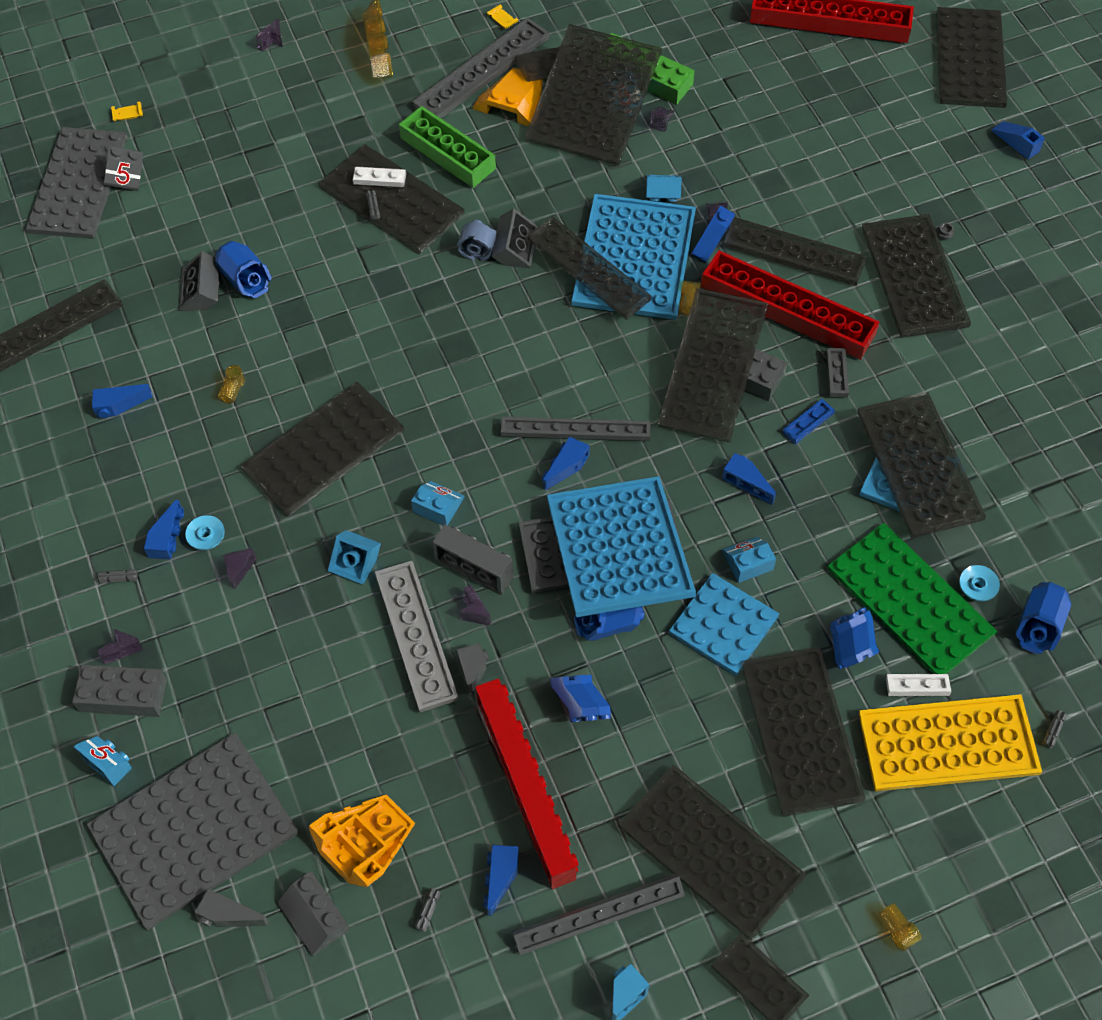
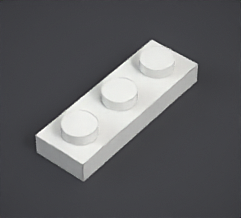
M355 167L353 183L359 185L404 187L406 170Z
M887 674L886 676L888 696H950L951 694L948 674Z

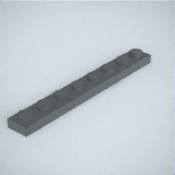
M502 417L501 436L650 441V421Z
M676 873L512 933L519 955H523L684 897L685 895L680 877Z

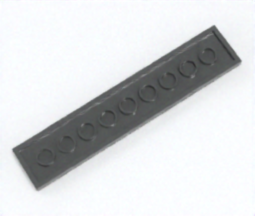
M527 17L412 101L413 107L418 109L423 106L439 118H443L550 38V33Z

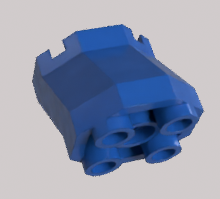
M229 241L219 247L215 254V263L220 273L230 281L239 293L257 298L268 291V283L272 278L267 266L257 258L247 245Z
M1041 582L1033 586L1026 599V604L1016 629V636L1019 638L1023 649L1035 654L1055 649L1061 638V633L1071 608V600L1064 587L1052 582Z
M640 606L581 617L574 616V624L578 636L594 641L622 632H631L644 619L645 613L643 607Z
M865 607L854 611L850 615L841 616L830 623L831 627L829 628L833 635L835 662L838 669L864 661L863 659L866 656L870 658L879 652L875 641L873 617Z
M591 675L565 676L550 679L551 688L568 709L570 722H580L582 717L583 721L597 720V716L599 720L611 719L610 705L592 683Z

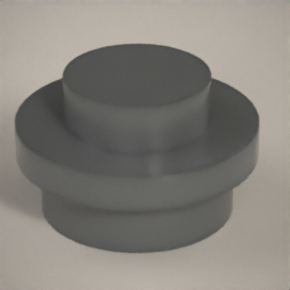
M942 223L937 228V235L943 239L952 238L955 232L953 225L950 223Z

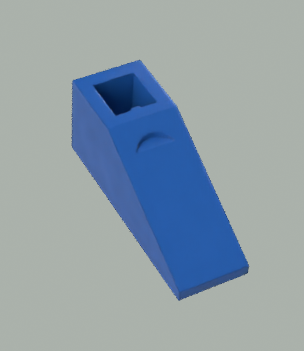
M1005 121L991 130L1028 160L1040 152L1045 139L1033 128Z
M569 437L566 443L563 442L559 455L555 456L551 462V468L543 474V489L547 490L581 470L589 457L590 445L572 437Z
M175 500L148 531L144 546L148 558L171 560L172 554L175 553L176 536L180 534L179 523L180 519L184 517V508L181 507L179 500Z
M492 845V852H488L487 865H490L491 869L490 873H486L485 886L489 887V894L484 895V908H487L488 916H492L517 876L518 846Z

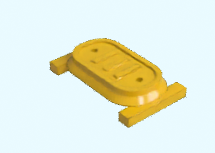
M501 4L487 12L504 29L518 22L517 18L514 19L501 9Z
M137 102L138 106H126L116 110L112 106L113 121L143 116L141 102Z

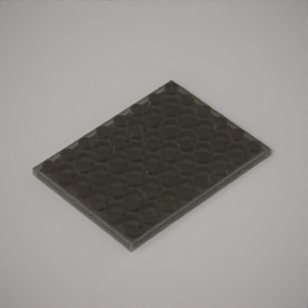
M569 24L526 133V141L619 166L661 56L662 48Z

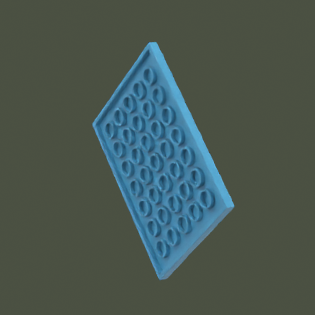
M595 194L573 292L572 306L677 320L696 207Z
M660 476L547 495L576 617L696 597V590Z

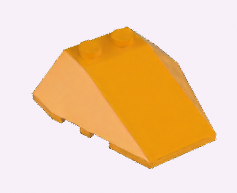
M512 68L478 97L473 110L488 114L492 106L516 113L519 124L533 128L539 117L543 76Z
M387 795L364 801L362 805L351 808L349 806L344 808L343 811L334 814L332 812L324 814L309 825V830L320 855L349 884L368 887L384 874L414 827L415 822Z

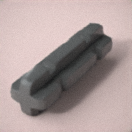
M368 190L366 195L371 219H379L380 214L376 193L374 190Z
M135 569L128 570V572L126 570L109 571V573L107 571H100L98 573L100 583H108V581L126 582L128 579L129 581H136L138 578V573Z
M1057 710L1054 713L1042 742L1045 747L1053 748L1067 716L1065 712Z
M429 889L428 899H425L419 914L420 918H417L415 928L419 931L425 932L427 930L428 921L431 920L437 905L436 902H438L441 895L437 889Z

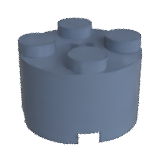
M473 220L465 224L457 243L458 251L470 260H475V258H479L480 261L487 260L491 255L496 240V231L483 224L480 220Z

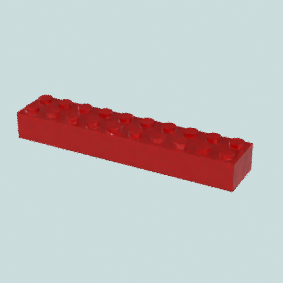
M753 0L750 23L908 43L912 29L914 6L869 0Z
M718 250L702 274L701 288L833 348H845L847 354L860 360L878 330L880 321Z
M498 678L476 686L478 706L551 888L555 889L575 881L576 873L579 872L577 857L575 853H570L569 846L571 844L566 833L563 834L562 821L559 814L554 812L553 807L555 806L551 795H547L544 777L539 776L537 760L531 756V746L528 739H524L522 733L524 730L521 721L516 719L513 702L509 703V693L506 685H501Z

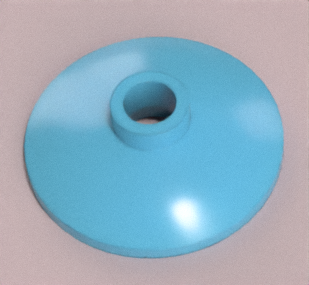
M204 515L195 518L189 523L185 535L187 542L193 548L209 550L216 547L222 541L225 529L218 518Z
M973 565L966 568L959 579L963 593L976 601H988L994 598L1000 588L997 575L991 569L981 565Z

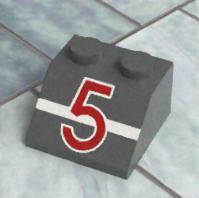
M108 146L104 185L138 191L143 152Z

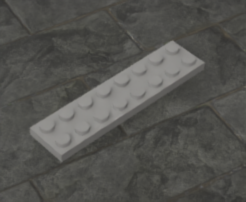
M413 561L375 571L419 712L458 701L459 698Z

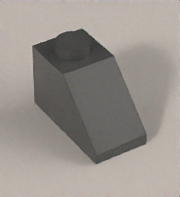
M480 643L457 649L468 693L474 691L487 669L486 662L489 661L486 649L482 650Z

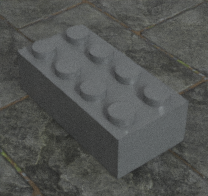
M721 334L705 359L704 372L770 401L785 376L787 362Z
M445 524L433 541L435 561L500 595L503 594L514 577L513 559L507 553L498 552L491 545L479 542L472 535L467 536L461 533L454 526L450 527Z
M81 665L72 703L79 712L160 717L167 678L160 669Z

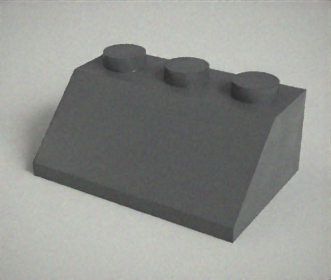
M515 208L501 215L492 257L504 266L530 268L538 226Z
M201 251L182 268L179 310H207L217 303L220 271L215 263V257Z
M312 871L292 883L277 902L313 956L350 930L347 922Z

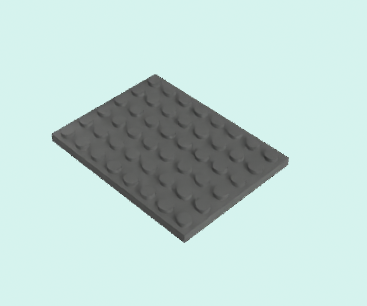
M236 733L87 823L147 930L155 927L203 896L208 889H214L299 834V831Z

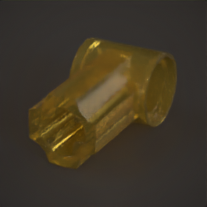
M683 281L680 312L684 315L690 316L695 314L701 283Z
M231 365L226 369V378L218 394V398L224 403H234L240 387L245 384L246 380L240 366Z
M895 903L890 904L878 914L891 931L893 941L901 951L907 950L922 940V935L918 928L912 922H908Z

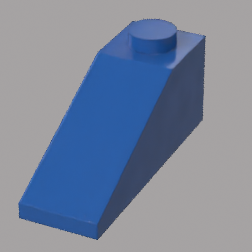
M720 206L694 248L692 255L706 263L731 225L735 214Z
M149 384L93 389L92 408L97 418L117 416L152 398L153 394Z
M734 453L724 468L722 479L772 505L776 495L774 489L752 461L743 455Z

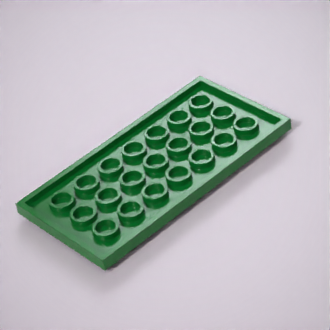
M885 523L877 527L827 567V570L932 674H948L997 633V630Z

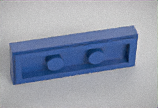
M821 399L785 427L782 433L796 445L835 413V409Z

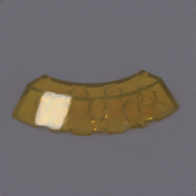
M371 0L362 13L373 78L393 76L389 52L386 53L388 41L387 36L384 34L386 30L382 19L380 0Z

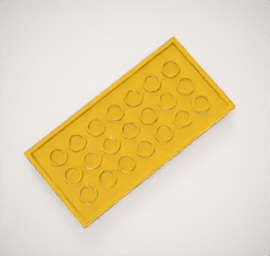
M1021 694L859 710L858 712L875 792L1035 776L1042 773Z

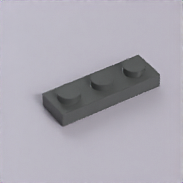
M827 348L829 397L848 398L849 387L845 348Z

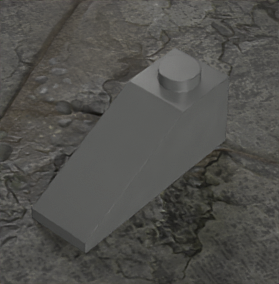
M210 889L207 890L195 911L199 918L198 921L207 927H210L211 924L216 927L267 926L269 923L265 915Z

